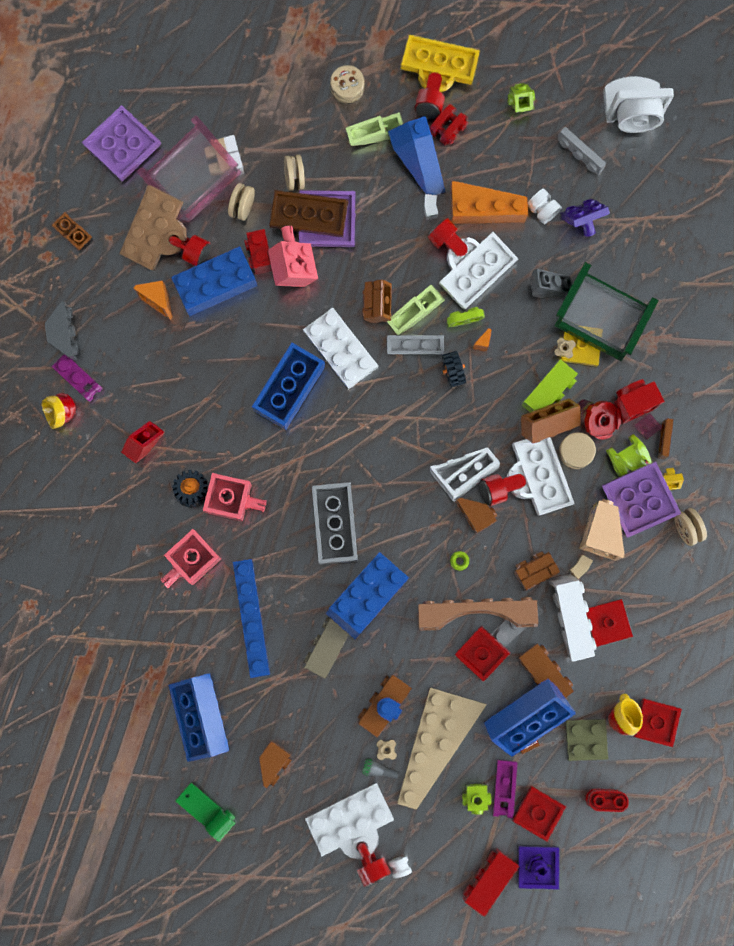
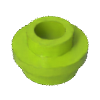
M457 551L451 556L450 564L455 570L462 571L468 567L469 557L465 552ZM462 558L463 564H457L456 559Z

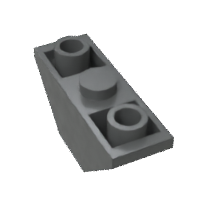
M540 269L533 270L530 277L532 295L539 298L567 296L573 285L570 276Z
M60 302L44 323L47 342L60 353L73 361H77L78 347L73 339L76 336L74 325H71L73 311L65 302Z

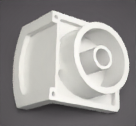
M624 77L612 81L604 88L606 121L614 122L618 120L619 129L630 133L655 129L664 122V113L674 97L673 89H660L658 82L644 77Z

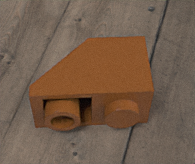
M273 740L259 757L263 786L265 788H268L269 785L274 786L280 778L277 775L280 769L283 768L285 770L292 761L289 758L291 753Z

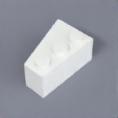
M487 447L466 454L464 457L455 460L451 459L437 466H430V472L452 501L455 502L478 485L481 479L489 477L497 471L500 462Z

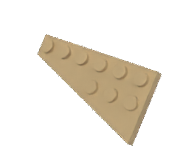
M429 689L397 804L417 810L487 704L437 689Z

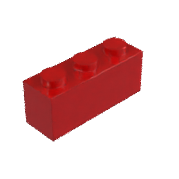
M498 848L495 852L492 851L486 859L488 863L484 869L480 868L474 877L476 880L473 885L469 884L463 892L464 902L483 917L486 916L519 868V865Z

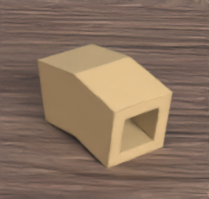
M580 555L576 564L568 571L575 578L579 579L588 571L593 560Z

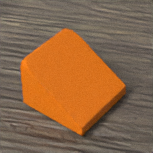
M488 328L475 342L473 349L487 351L491 329Z

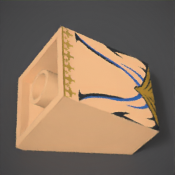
M602 499V501L596 502L591 507L579 549L616 561L624 557L619 509L613 505L612 501Z

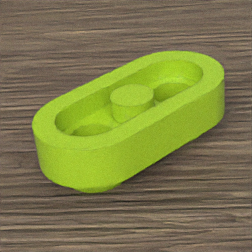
M473 307L468 309V312L460 313V311L450 313L447 323L449 327H456L480 321L485 318L483 309Z

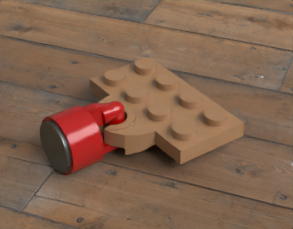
M148 185L119 254L150 270H155L161 254L173 255L182 250L184 251L182 259L193 266H197L207 260L211 245L209 241L197 235H193L191 238L187 237V229L183 223L177 220L183 201L152 185Z

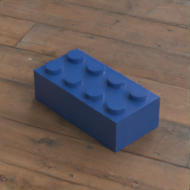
M240 246L171 277L189 316L257 286L256 279Z
M291 343L252 405L253 411L287 430L324 370L325 361Z
M379 552L330 606L326 614L351 637L356 639L409 577Z

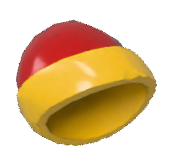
M58 393L55 396L52 395L44 398L41 402L45 418L52 429L63 426L76 413L75 402L68 394Z
M628 694L620 696L619 702L609 714V726L620 735H635L641 729L643 722L642 711L639 705L630 699Z

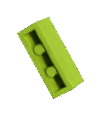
M560 359L527 397L522 406L529 412H533L552 405L554 402H560L565 396L562 392L566 388L571 389L577 382L575 377L578 373Z

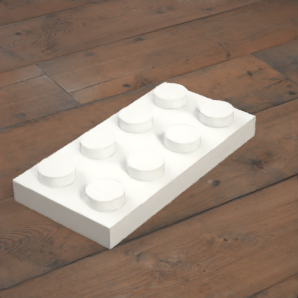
M331 308L303 329L305 335L348 390L378 368L377 363L334 308Z

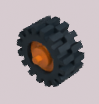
M453 351L443 354V374H446L451 388L466 384L463 370L465 364L462 365L458 352Z
M188 470L189 473L182 471V475L178 474L177 479L173 481L174 485H172L177 502L179 501L182 506L185 504L186 507H190V505L196 507L197 503L201 505L202 500L205 501L208 491L206 478H204L202 473L199 475L196 470L194 473H192V470Z

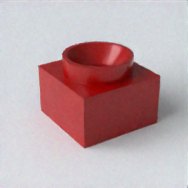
M641 379L616 392L618 399L613 404L621 412V424H625L657 409L665 401L655 381L646 384L644 379Z

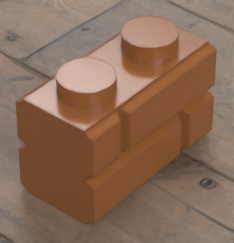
M382 279L375 280L374 282H365V289L362 292L364 298L362 315L364 320L371 323L391 321L392 283Z
M541 551L532 556L533 561L527 563L524 560L515 565L517 569L513 573L523 591H527L560 573L549 552L544 554Z

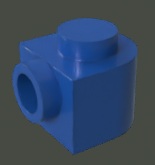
M383 698L377 704L378 714L390 722L392 719H398L402 709L399 708L401 704L391 698Z

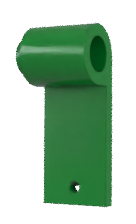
M192 782L175 800L176 803L205 826V830L209 835L219 842L236 823L234 820L236 816L230 810H223Z

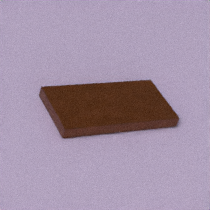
M275 190L269 227L281 229L285 226H292L293 231L344 237L349 200Z

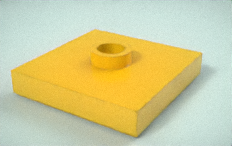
M579 326L602 338L603 329ZM564 332L563 339L566 341L573 340L576 346L573 348L572 358L561 357L560 359L566 363L598 367L600 350Z

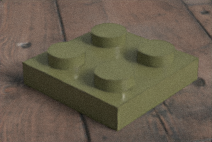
M606 719L565 721L568 761L608 760Z

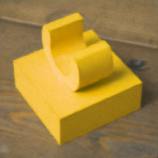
M666 468V473H664L663 477L669 489H681L684 481L682 473L675 474L674 468Z

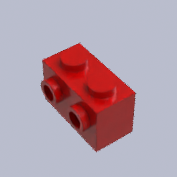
M265 229L247 232V239L244 242L246 251L250 250L251 257H248L250 268H254L256 275L272 272Z

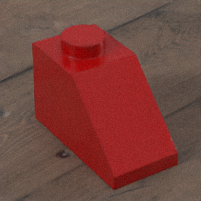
M147 422L128 436L121 453L135 464L147 456L163 436L164 431L153 422Z

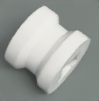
M407 856L397 857L388 862L389 867L393 870L392 876L394 879L406 876L412 872L411 867L407 865Z

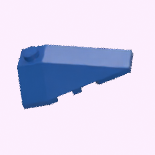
M426 116L408 121L388 131L393 150L401 158L405 167L411 172L423 192L428 195L445 193Z

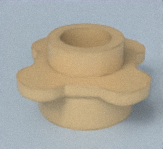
M559 338L555 355L568 359L572 358V351L576 343L573 340L566 341L563 338Z
M379 740L377 742L379 751L377 758L379 760L384 758L395 759L396 742L394 740L389 742Z

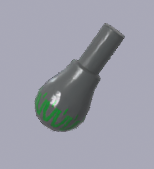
M370 758L363 760L360 765L361 772L366 776L383 775L393 779L398 777V771L384 768L383 765Z

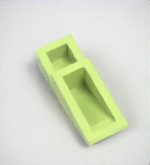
M396 113L384 118L378 116L346 127L350 145H364L390 140L388 131L402 125L403 121L400 113Z
M430 285L417 297H413L391 316V321L387 322L396 334L400 335L443 303L445 299L433 285Z

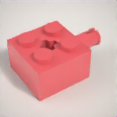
M282 227L281 232L284 241H280L268 249L275 286L306 287L318 279L311 243L296 242L293 227Z
M212 473L203 511L207 514L243 522L245 511L248 508L264 512L267 500L250 497L249 494L252 486L250 481ZM228 493H230V496L232 498L228 499V501L226 502V500L223 497L227 496Z
M192 529L164 554L173 565V568L160 580L162 583H165L164 585L167 588H170L180 577H184L189 584L194 585L221 558L198 532ZM191 553L197 554L195 561H189L191 559Z

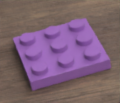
M121 105L82 144L123 182L161 145V142Z
M300 191L302 194L347 199L349 203L344 237L299 232V243H311V247H355V191Z
M656 461L602 485L608 500L612 501L613 505L619 509L620 524L627 538L681 514Z

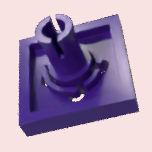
M588 199L579 206L567 207L566 211L560 214L562 220L574 227L582 225L584 236L588 237L596 234L593 220L606 216L610 212L608 206L594 199Z
M518 846V888L559 889V847Z

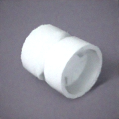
M545 189L538 191L528 202V208L533 213H538L537 218L543 224L551 221L562 209L555 200H550L551 195Z

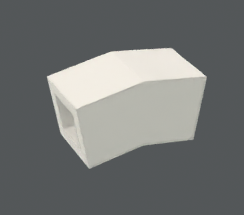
M425 194L424 212L426 220L438 218L437 195Z

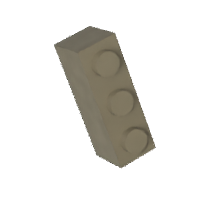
M328 617L322 625V628L325 630L321 636L317 635L313 642V645L316 647L312 653L308 652L303 661L306 663L304 668L325 679L349 635Z

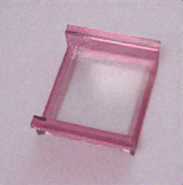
M197 115L191 119L195 127L149 171L143 167L137 171L147 185H152L183 201L177 220L180 221L182 219L188 223L242 173L237 167L239 164Z

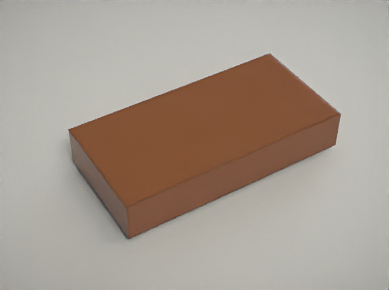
M667 418L661 424L658 459L669 457L674 419Z

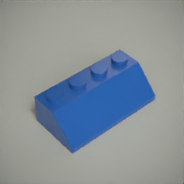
M210 673L168 685L187 762L228 752V740L225 735Z
M547 679L512 704H509L499 713L493 715L484 724L491 741L513 757L576 713L558 687Z

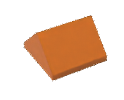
M163 280L135 285L134 290L142 301L171 320L172 311L169 292Z

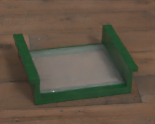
M585 262L556 314L559 318L554 326L622 361L626 354H632L659 300L652 297L648 304L637 300L588 274L592 265Z

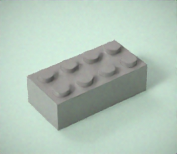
M351 482L312 486L319 565L358 562Z

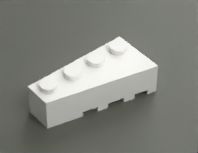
M571 574L549 578V585H552L555 589V593L552 595L556 607L560 609V612L557 614L561 627L565 629L562 631V636L568 658L573 662L594 657L596 643L590 634L592 624L586 615L588 605L586 600L583 601L582 593L585 592L583 583L579 582Z

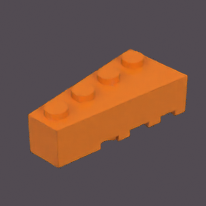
M456 181L451 182V222L453 224L526 222L528 216L526 196Z

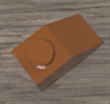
M463 498L456 500V504L475 534L497 521L495 510L492 507L489 508L487 504Z

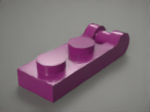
M64 354L52 366L89 402L94 399L93 396L103 389L72 359ZM90 384L92 387L86 392L84 389Z
M497 760L493 817L504 815L506 818H513L518 765L516 761ZM508 802L507 808L500 807V803Z

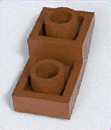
M65 212L52 224V227L79 251L92 239V236Z

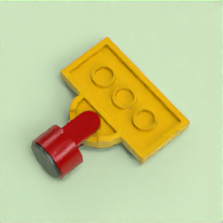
M409 35L401 69L418 73V80L424 88L418 92L415 103V111L420 116L434 119L442 113L445 97L441 92L448 90L454 81L472 85L480 50Z

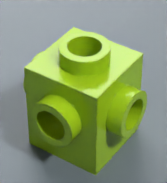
M518 83L510 87V94L507 95L508 104L512 106L515 112H525L534 109L535 93L528 84Z
M465 784L466 793L462 794L463 806H466V809L471 811V814H483V811H488V805H491V793H487V785ZM476 797H479V800L477 802H474V799Z

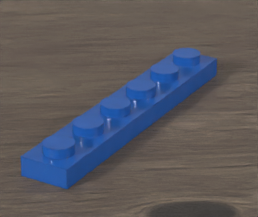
M253 560L233 562L250 678L270 675Z

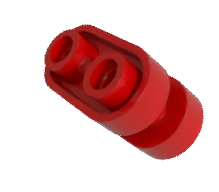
M449 104L430 126L431 135L436 137L440 134L439 142L445 146L448 144L452 145L457 138L456 134L459 131H463L469 123L467 122L468 117L465 114L460 113L458 116L454 114L456 108L452 104ZM451 120V125L444 129V126Z
M591 788L585 794L586 804L596 811L623 812L629 806L627 795L617 789Z

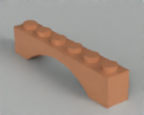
M531 597L521 598V601H513V598H502L501 601L493 602V599H482L481 602L465 599L462 600V603L444 600L439 604H435L434 601H423V604H418L420 631L441 630L446 624L459 617L477 613L501 617L510 621L518 628L538 627L537 600H533Z

